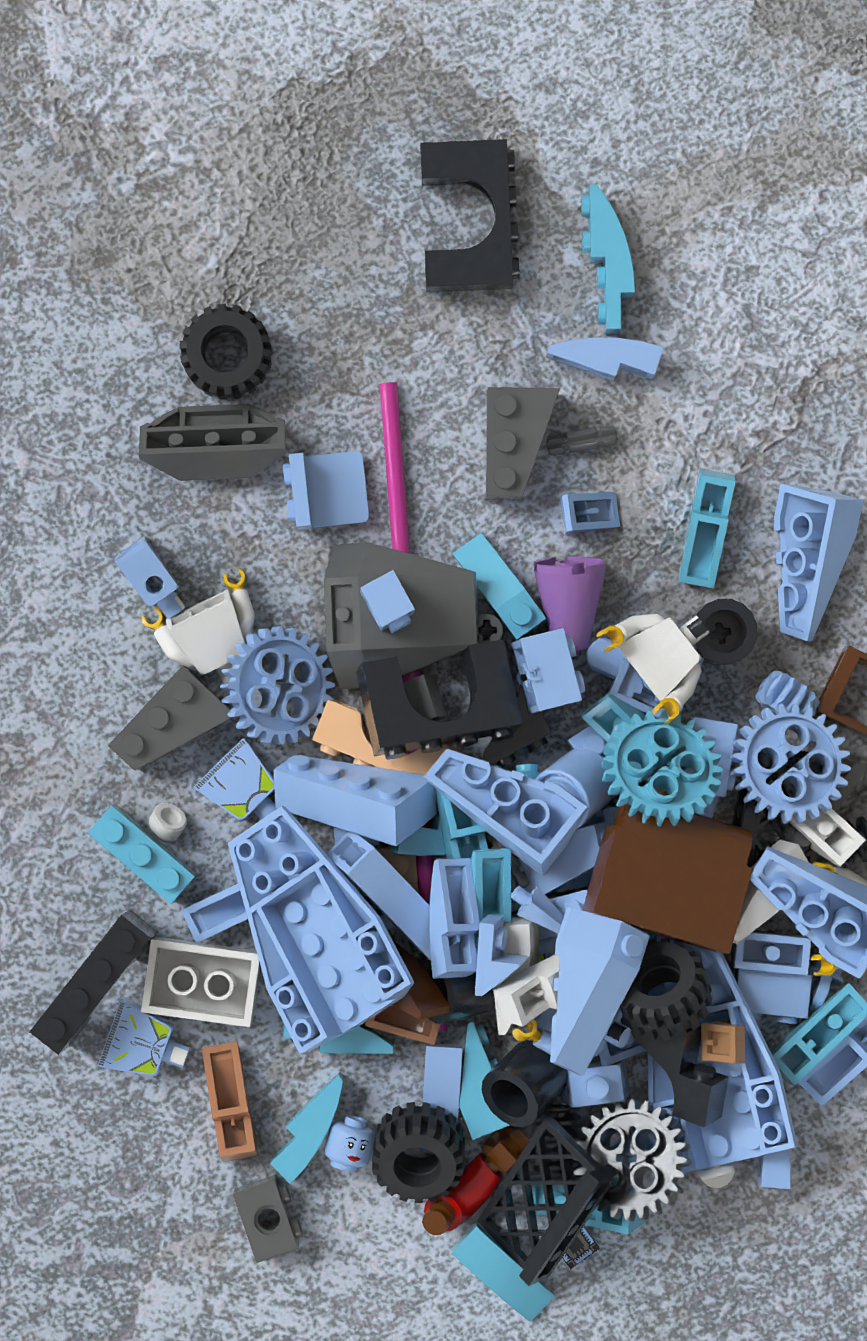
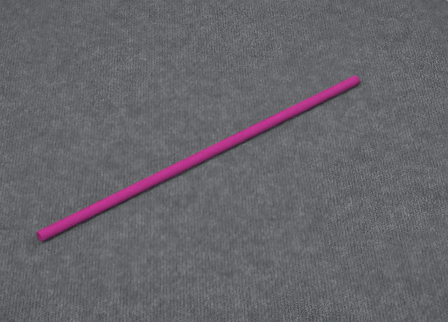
M397 382L381 383L379 386L392 549L410 554ZM417 670L402 676L403 682L419 677L420 671ZM418 749L408 751V755L417 751ZM431 820L422 827L430 828ZM416 855L418 892L430 905L434 855ZM447 1023L440 1024L438 1032L447 1031Z

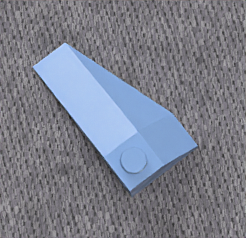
M767 846L752 870L750 880L778 910L785 912L796 924V929L803 936L806 935L819 948V953L828 962L860 979L867 969V886Z
M567 907L555 947V955H559V977L554 978V991H558L557 1013L552 1017L551 1063L579 1076L584 1075L640 969L650 935L622 921Z

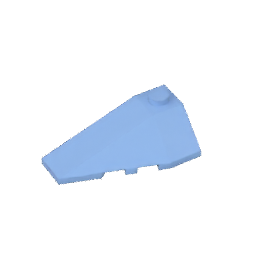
M781 483L774 515V530L779 531L780 552H776V565H781L782 585L778 588L781 633L805 641L813 640L855 540L863 500L836 492Z
M450 749L445 750L424 776L427 782L505 848L511 849V853L542 876L566 848L588 809L586 805L559 785L547 781L544 783L526 777L523 773L514 770L510 772L492 766L489 762Z

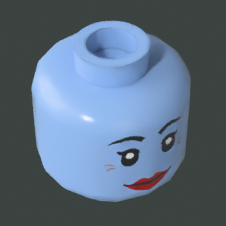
M346 1115L345 1121L339 1120L331 1124L324 1148L326 1157L331 1160V1166L344 1171L357 1172L359 1167L369 1164L375 1133L366 1126V1119Z

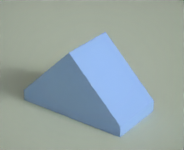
M615 492L579 493L561 496L560 506L565 535L620 527Z

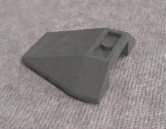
M369 542L333 546L324 575L326 647L340 689L359 688L356 671L363 662L398 657L401 675L405 676L463 652L468 645L479 643L475 571ZM394 570L415 609L414 614L409 616L412 620L410 621L411 623L394 633H391L389 628L383 631L380 630L360 593L362 586Z

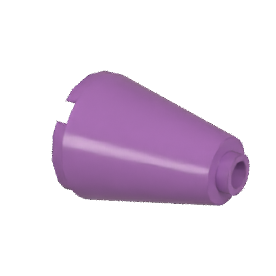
M567 556V560L556 561V557L538 559L534 561V573L546 617L548 632L564 628L565 636L571 635L576 656H580L581 650L589 648L606 573V561L602 562L600 558Z

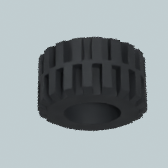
M218 304V308L211 309L209 306L203 309V314L200 316L196 314L190 319L192 323L189 327L185 326L183 331L184 338L183 341H180V359L185 372L198 389L200 388L211 397L214 395L218 396L219 399L227 400V397L238 399L242 398L244 393L249 392L251 394L256 390L255 387L259 383L263 384L266 379L265 375L267 371H270L272 365L271 356H273V351L264 325L252 312L242 310L241 306L233 305V307H227L226 304ZM230 332L240 335L245 340L248 348V355L244 363L236 370L230 372H219L211 368L205 357L208 343L221 333Z
M661 938L660 942H654L653 939L648 940L640 969L620 1005L626 1023L630 1028H634L635 1033L640 1036L646 1033L648 1039L656 1040L658 1036H662L664 1041L672 1040V1035L678 1034L679 1038L687 1035L685 1030L688 1028L695 1030L700 1025L698 1019L706 1018L709 1013L707 1006L712 1004L710 994L712 989L702 961L696 955L695 950L691 946L685 948L684 943L677 939L673 943H670L669 938ZM667 982L677 983L671 991L663 995H648L654 987Z
M415 1102L407 1103V1107L404 1109L400 1105L393 1108L392 1115L386 1113L382 1117L381 1124H378L375 1130L372 1171L373 1175H377V1183L380 1187L387 1186L386 1192L389 1195L398 1194L400 1195L399 1200L407 1202L408 1198L415 1199V1203H423V1199H429L430 1202L438 1200L439 1194L444 1197L451 1193V1187H457L460 1182V1176L463 1175L465 1154L463 1128L461 1124H456V1117L452 1113L445 1115L444 1108L437 1106L436 1109L431 1108L430 1103L423 1102L422 1106H416ZM419 1147L430 1150L434 1154L429 1157L418 1158L410 1156L403 1151Z

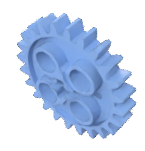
M282 626L272 627L271 632L268 628L258 629V636L255 633L246 635L247 644H235L239 655H227L226 658L233 664L232 669H222V673L230 677L229 682L220 685V688L230 691V695L225 697L222 703L233 704L234 707L227 715L228 717H240L236 728L245 729L249 727L247 737L257 738L260 735V743H270L273 740L274 745L284 744L285 739L288 743L298 742V735L300 737L310 736L308 726L317 728L319 720L316 716H322L324 711L323 703L327 702L328 699L334 700V698L326 694V689L335 687V683L326 681L325 677L333 672V668H323L322 663L328 658L327 654H315L319 648V643L306 645L308 634H299L296 637L295 628H288L283 631ZM264 655L270 661V667L267 672L262 667ZM297 664L302 670V676L299 681L294 675V669ZM275 682L281 685V689L275 686ZM257 690L262 696V702L259 707L255 705L253 700L254 693ZM289 699L294 705V711L291 716L286 711V704Z
M783 703L775 707V715L767 707L761 711L762 719L756 715L749 719L752 728L743 726L739 730L745 740L737 739L732 744L741 752L730 756L731 761L739 763V767L730 773L733 776H741L743 780L735 788L736 790L745 788L748 790L749 793L743 800L745 803L753 799L757 801L755 813L760 812L764 808L769 809L768 820L774 819L778 813H781L782 823L786 824L790 822L794 814L797 823H802L806 820V812L812 819L820 816L819 808L825 812L832 808L829 799L837 801L842 797L835 787L843 788L848 785V781L842 778L840 774L851 770L850 766L841 763V760L850 755V752L839 751L838 748L845 741V738H834L832 736L837 725L834 724L826 728L823 725L826 718L825 714L813 719V707H808L800 714L798 703H794L790 706L787 713ZM787 729L797 733L799 737L798 746L790 745L786 741L785 731ZM808 743H814V749L798 760L791 769L779 776L771 785L766 783V779L787 763L789 758L800 752ZM759 752H764L770 756L772 760L771 769H765L759 764L757 758ZM810 758H815L821 762L823 768L821 775L813 773L809 768ZM786 780L794 785L796 790L794 798L787 797L783 793L782 781Z

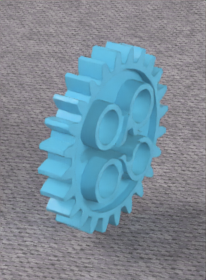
M647 710L644 721L637 714H634L630 724L622 721L618 728L619 732L612 731L608 740L610 743H606L603 754L606 756L603 757L601 767L607 770L604 772L602 781L613 782L607 793L608 795H620L616 804L618 807L627 803L631 806L628 816H633L637 811L642 812V823H646L650 816H655L657 825L661 827L664 818L668 817L671 824L676 826L680 815L687 822H690L694 811L700 815L703 814L706 804L711 805L716 796L713 792L718 791L721 785L718 779L723 772V768L716 766L721 759V754L710 753L716 742L703 741L707 732L706 729L699 730L698 732L692 730L695 720L692 719L684 725L681 723V713H679L671 723L666 725L664 724L668 719L666 710H662L660 717L655 719L651 710ZM655 741H664L669 747H660ZM678 750H685L684 752L680 753L678 756H675L672 759L669 768L665 766L666 763L670 761V759ZM628 762H638L643 769L633 768ZM655 767L659 769L646 785H644L643 787L638 786V784L644 782L645 780L651 777ZM681 767H689L695 774H688ZM654 788H662L666 790L669 795H660L655 791Z

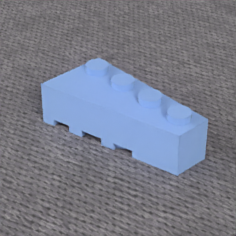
M294 755L274 769L275 808L278 809L281 806H285L293 814L394 846L400 844L437 815L436 788L424 779V774L319 759L304 755Z

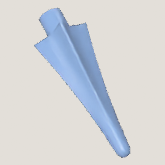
M517 886L511 894V898L521 905L516 915L559 934L564 915L552 904L538 886L531 893L521 886Z

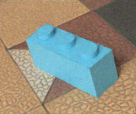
M111 805L88 832L91 837L170 904L180 897L198 875L117 805Z

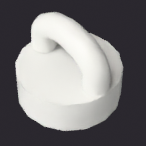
M169 803L157 805L149 817L151 830L156 836L167 842L176 841L187 825V818L184 812L177 806Z
M733 1162L698 1170L701 1180L707 1186L713 1188H721L728 1185L735 1173Z

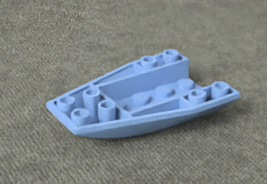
M285 806L279 807L228 843L267 991L300 1054L311 1051L352 1031L405 997L413 986L414 981L380 916Z
M685 943V948L691 946L695 950L696 955L700 957L712 989L710 993L712 1004L707 1006L709 1013L705 1019L699 1018L698 1022L706 1023L724 1020L730 1021L731 1024L745 1025V1063L733 1064L702 1060V1045L700 1042L697 1065L705 1064L712 1066L716 1069V1072L729 1077L722 1117L704 1128L672 1115L674 1093L671 1081L665 1070L648 1053V1102L653 1103L654 1110L658 1107L667 1110L665 1118L672 1116L678 1120L673 1129L680 1128L686 1132L679 1142L691 1146L689 1150L682 1153V1157L691 1160L692 1164L682 1166L681 1171L684 1173L798 1147L781 1072L723 954ZM667 982L654 987L648 995H663L671 991L677 983Z

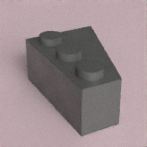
M487 387L485 500H522L560 388Z
M182 666L110 742L108 747L134 771H137L236 717H228L227 714L231 708L222 703V700L189 669Z

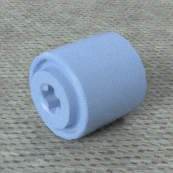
M575 749L566 753L541 772L535 779L544 783L547 781L559 785L588 807L578 827H581L607 806L614 797V795H608L607 793L613 782L602 781L604 772L607 770L601 767L603 758L598 753L588 749Z

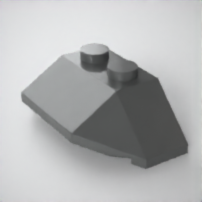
M251 404L177 407L159 416L152 423L140 426L139 459L179 481L253 478L286 454L285 420L275 418L268 412Z

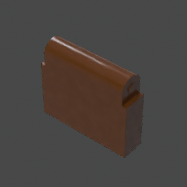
M628 803L618 807L613 826H605L582 910L616 919L634 928L670 939H677L713 952L730 954L753 868L746 866L752 846V832L694 813L690 822H687L680 815L676 826H673L669 818L665 817L660 827L656 823L655 816H650L646 823H642V812L637 811L631 817L628 816L631 807Z

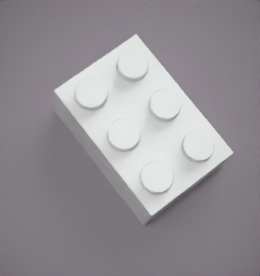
M162 937L152 938L141 1012L251 1027L261 967L257 951Z

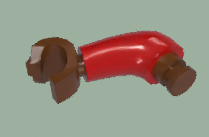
M511 1125L495 1131L481 1146L482 1152L485 1155L479 1153L463 1169V1175L460 1176V1182L457 1187H451V1193L444 1197L439 1194L437 1201L430 1202L428 1199L425 1203V1215L422 1219L425 1230L432 1235H441L446 1231L456 1229L459 1225L470 1219L503 1180L502 1174L507 1176L528 1144L529 1139L520 1129L515 1130Z

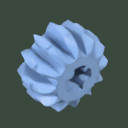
M781 671L771 672L763 680L755 695L761 707L764 709L768 707L774 715L777 705L783 703L788 713L790 706L798 703L800 714L808 707H813V718L820 704L818 697L806 685Z

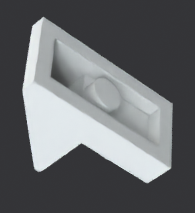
M819 808L820 816L812 819L806 812V820L802 823H797L793 814L790 823L812 843L810 848L838 867H841L865 842V839L832 808L826 812Z

